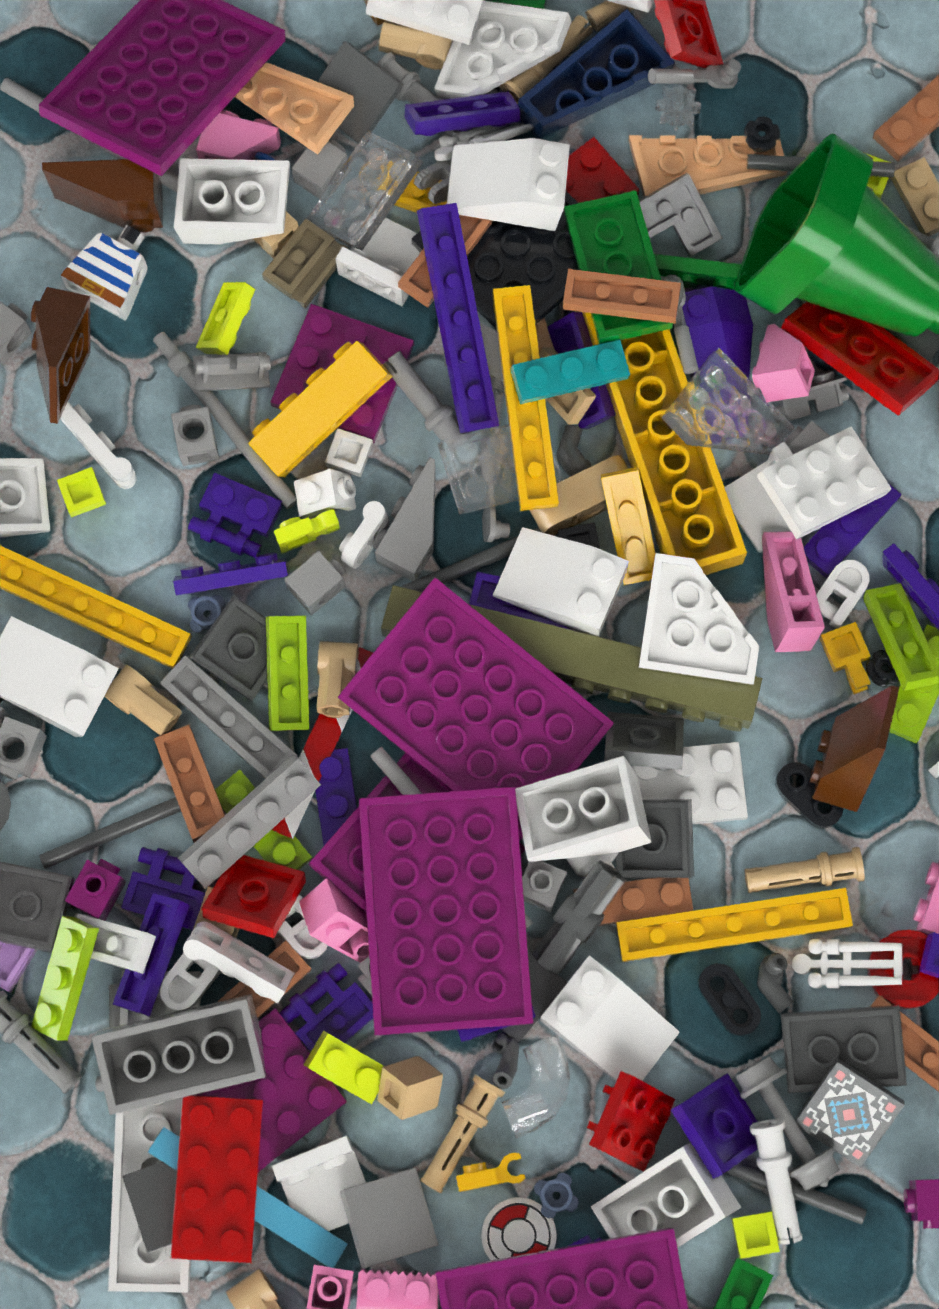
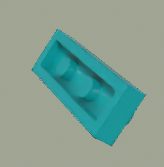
M621 340L514 364L510 368L520 405L626 380L630 376Z

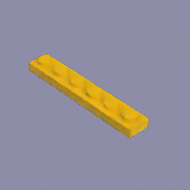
M530 285L493 289L492 297L520 511L558 507L559 501L545 399L520 405L510 370L514 364L540 358Z
M0 545V589L172 669L181 660L192 638L191 633Z
M846 888L616 922L622 962L846 929L853 926Z

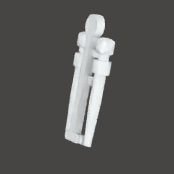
M513 122L507 123L502 127L482 126L469 131H457L452 136H443L439 138L441 148L434 151L435 160H450L454 145L505 141L532 130V124Z
M812 939L809 941V951L812 954H822L821 960H811L806 954H798L792 960V968L801 975L808 974L812 969H821L822 975L811 973L808 976V984L812 988H821L823 985H826L827 988H840V986L902 984V943L840 942V939H827V942H822L819 939ZM894 951V960H852L851 952ZM840 952H843V960L828 959L827 954H840ZM828 969H843V975L827 972ZM851 969H894V977L851 975Z

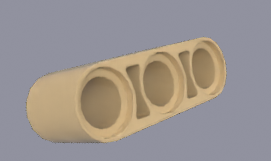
M621 455L610 457L557 483L558 507L529 510L540 531L554 536L558 534L559 529L573 527L608 510L601 474L629 469Z

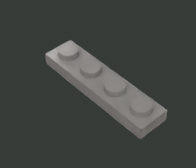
M186 655L160 682V685L265 779L293 754L297 756L295 752Z
M293 754L181 854L178 859L206 889L321 784L300 759Z

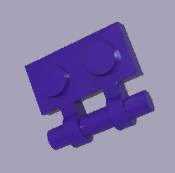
M214 473L199 503V508L211 515L206 521L193 516L188 530L200 534V539L212 543L214 540L230 547V552L237 555L247 554L255 558V556L260 554L262 545L251 541L254 532L268 538L283 504L281 500ZM223 520L241 526V529L235 534L220 526Z
M142 847L138 862L151 865L149 873L144 875L132 872L121 909L145 916L153 893L177 899L190 905L182 928L193 930L205 896L204 892L194 890L197 879L182 864L178 857L170 855V851L157 848L155 851ZM168 870L184 875L181 885L161 880L163 872Z
M339 962L327 972L325 970L321 971L315 976L316 982L300 995L295 993L288 999L290 1004L279 1012L288 1025L299 1015L304 1018L307 1023L296 1032V1035L310 1052L323 1031L346 1043L374 1019L373 1003L356 982L344 992L338 987L337 983L348 975ZM328 992L334 1000L316 1015L310 1006Z

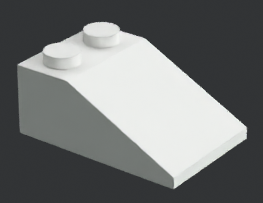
M528 138L454 145L452 149L447 204L457 203L459 215L555 231L564 209L570 144Z
M180 158L174 229L182 243L219 245L284 233L290 162L283 160Z
M0 458V538L49 532L50 522L43 458Z
M522 527L493 593V597L578 632L599 637L627 572L629 561L594 546Z
M11 616L0 635V697L75 737L84 736L119 668L73 644Z
M624 756L515 789L525 851L529 862L615 854L652 843L637 773Z
M590 955L540 1018L543 1024L615 1081H617L620 1071L633 1075L643 1081L680 1033L640 996Z
M689 1143L592 1205L591 1208L610 1239L672 1227L674 1228L678 1248L734 1213L741 1206L722 1175L713 1179L693 1145Z

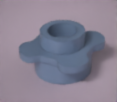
M213 595L212 597L203 596L200 598L195 596L189 600L188 608L191 610L192 616L189 627L194 633H201L203 630L211 627L225 606L223 597L220 595ZM210 611L211 615L209 617H205L204 612Z
M560 1173L556 1179L549 1181L539 1180L536 1182L534 1192L540 1196L542 1202L541 1213L546 1218H553L557 1212L564 1210L572 1212L578 1207L579 1201L572 1193L570 1187L572 1179L568 1174ZM554 1192L560 1193L559 1199L556 1200L553 1198L552 1195Z

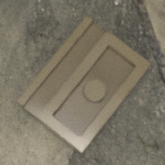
M305 218L262 273L263 280L289 298L299 302L306 309L337 269L336 257L342 246L347 249L348 247L338 243L334 237Z

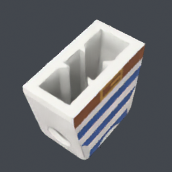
M125 226L117 241L103 233L96 234L62 272L61 278L66 288L74 293L90 296V302L126 321L148 268L144 257L136 252L145 238L143 234L131 226Z

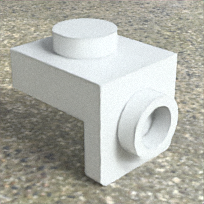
M327 469L294 481L299 517L312 518L331 509H342L345 511L356 509V488L350 474Z

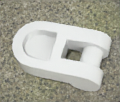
M371 501L364 506V520L355 533L350 532L346 535L339 547V551L342 552L341 561L353 569L358 568L368 557L381 529H387L389 526V517L380 502Z
M856 560L840 562L816 594L821 614L830 620L829 625L835 629L842 626L870 582L867 568ZM832 592L845 600L840 608L827 601Z
M299 894L278 933L302 958L307 960L316 959L323 955L328 945L309 934L299 901L303 898ZM296 912L302 920L291 928L286 919Z
M183 953L161 984L160 996L163 1003L174 1011L193 1008L213 981L221 974V971L204 959L191 960ZM194 963L204 969L198 979L187 972Z

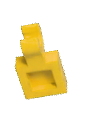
M853 622L821 634L819 639L833 672L845 669L849 686L854 695L868 690V685L871 683L861 662L869 660L871 655L857 623Z
M510 1153L506 1155L500 1165L492 1169H487L486 1162L463 1166L464 1174L456 1176L459 1192L509 1182L515 1184L526 1179L525 1174L512 1176L507 1170L509 1162L521 1159V1154Z

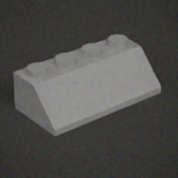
M252 994L101 1030L91 1037L110 1115L266 1077L261 1031Z

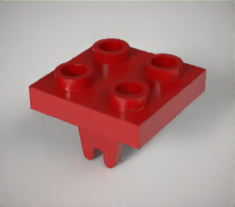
M620 1071L614 1087L605 1084L602 1092L610 1095L598 1124L589 1121L586 1127L594 1131L589 1145L644 1172L649 1160L654 1155L655 1146L665 1123L670 1117L675 1099L633 1075Z

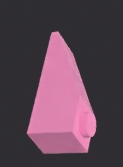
M764 532L762 535L766 612L775 652L811 651L825 626L801 538L796 539L792 532Z

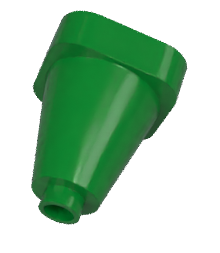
M836 134L828 135L782 181L763 207L755 223L734 286L735 291L774 315L781 312L797 298L910 337H916L926 329L936 335L939 334V259L867 186L873 167V158Z

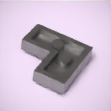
M688 173L683 174L639 200L649 238L673 226L690 257L723 239Z

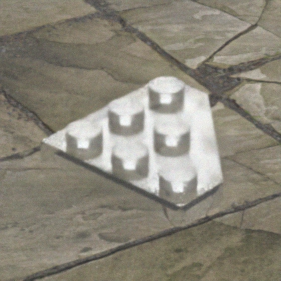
M720 348L708 356L661 417L687 445L770 455L771 450L785 442L795 429L771 402H766L762 392L755 387L750 379Z

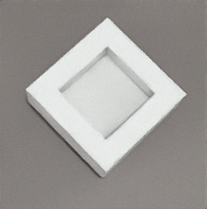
M337 428L325 461L326 467L361 477L373 446V440Z

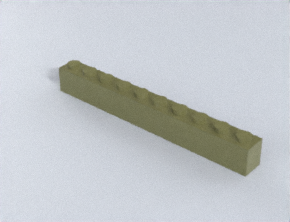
M395 585L392 586L381 626L383 637H387L422 592ZM470 605L563 682L571 684L572 689L577 692L593 694V690L608 693V698L616 702L630 703L632 699L644 702L645 708L661 713H666L667 709L680 711L685 719L696 722H704L705 718L719 721L721 728L731 731H741L742 727L749 729L752 723L763 678L755 676L754 684L751 685L638 668L641 647Z

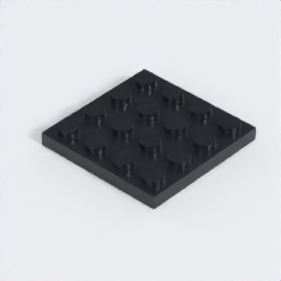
M566 191L564 206L577 204L578 202ZM564 209L555 231L493 221L467 256L477 311L496 330L492 297L493 289L530 285L536 325L563 301L568 269L579 270ZM419 231L411 238L412 245L421 253L424 246L421 231Z

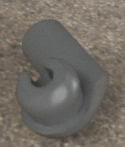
M565 425L557 450V460L565 472L573 476L592 465L578 449L583 430L574 425Z
M773 953L766 956L760 963L757 986L775 1010L781 1013L794 1001L781 986L784 970L787 969L788 965L787 960L782 954Z
M501 1032L492 1044V1050L502 1055L493 1076V1083L500 1089H507L511 1086L517 1072L519 1043L514 1037L511 1038L506 1033Z

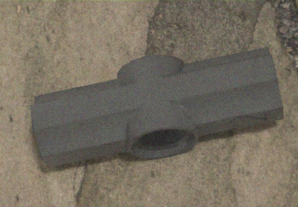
M601 860L596 862L577 891L572 892L553 917L555 922L532 953L541 966L556 974L561 973L566 968V965L573 958L582 942L588 941L600 926L605 917L604 911L626 882L621 872Z

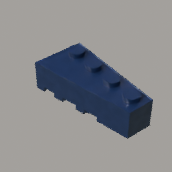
M626 9L519 99L520 120L524 124L531 123L533 127L530 130L537 139H542L654 85V83H650L648 80L649 70L652 68L673 69L675 62L629 10Z

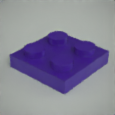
M728 1073L671 1109V1112L713 1179L723 1175L758 1150L756 1137L750 1132V1125L758 1121L745 1100H742L740 1097L741 1094Z

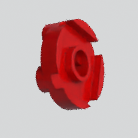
M898 930L879 941L902 943L903 961L905 958L910 959V964L916 966L918 972L917 974H912L910 980L903 979L902 975V984L872 986L876 996L880 995L890 1004L900 1005L902 1009L921 1007L937 996L939 993V978L919 972L927 940L926 934L916 930ZM873 951L870 953L868 960H894V951ZM867 969L868 976L894 977V969Z

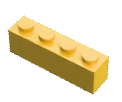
M350 341L345 343L333 355L336 361L326 370L323 367L316 370L306 380L309 386L299 396L296 393L291 394L280 404L279 409L282 412L272 421L268 418L263 420L252 431L255 437L248 444L278 477H286L393 377L363 343L356 341L353 345Z

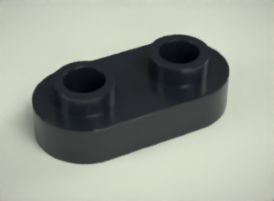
M800 762L788 763L782 767L775 781L779 795L812 826L825 829L835 825L840 820L844 808L830 804V813L823 814L818 810V803L821 801L812 799L816 784L809 782L812 770ZM799 775L803 780V785L801 787L792 786L789 781L790 776Z
M716 963L706 967L698 979V989L706 1003L729 1033L736 1036H745L752 1033L758 1027L761 1020L760 1008L729 966ZM719 977L723 980L724 988L722 991H714L711 988L710 981L712 978ZM737 1009L743 1010L747 1015V1020L743 1024L736 1023L733 1019V1013Z

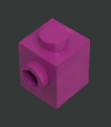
M100 859L98 864L87 860L65 902L96 919L106 921L126 884V881L118 876L121 869L103 859Z
M939 1179L909 1180L910 1188L904 1189L905 1212L911 1213L912 1221H923V1229L939 1228Z

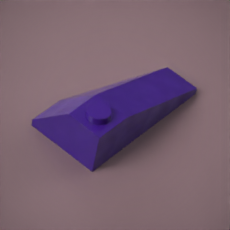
M713 286L685 292L686 301L682 309L698 364V371L691 373L690 378L709 445L712 446L745 438L753 337V322L746 297L735 290Z

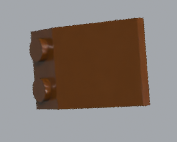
M128 159L42 162V171L55 199L123 228L131 226L140 233L151 232L154 228H163V187L158 174Z
M46 287L40 301L35 300L32 306L31 322L36 323V330L32 338V350L37 353V369L49 420L51 423L58 424L91 353L90 296Z
M891 685L837 716L830 731L823 730L817 749L818 752L823 753L822 761H815L809 781L816 784L812 799L854 812L858 811L886 749L900 687Z

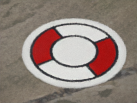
M510 1198L497 1204L488 1213L482 1227V1244L490 1261L555 1249L556 1227L552 1218H546L542 1215L541 1204L528 1198Z

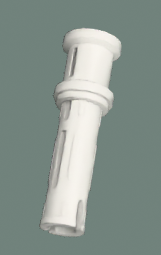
M769 1119L750 1125V1132L756 1137L759 1151L756 1163L761 1171H765L778 1244H790L787 1227L790 1238L796 1243L801 1241L803 1237L800 1232L788 1172L792 1156L791 1153L786 1151L783 1136V1129L786 1127L785 1120Z

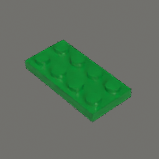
M636 190L564 206V215L579 270L661 280ZM591 313L599 344L673 328V323Z

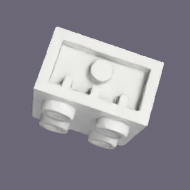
M371 213L351 250L342 246L336 257L338 275L403 307L409 294L398 288V282L420 254L411 241V238L417 233L378 213Z
M785 442L771 450L767 461L724 487L736 521L760 553L763 552L762 535L764 532H792L757 478L762 469L793 455Z
M348 1136L272 1166L277 1181L281 1182L289 1206L327 1231L349 1223L340 1191L366 1183Z

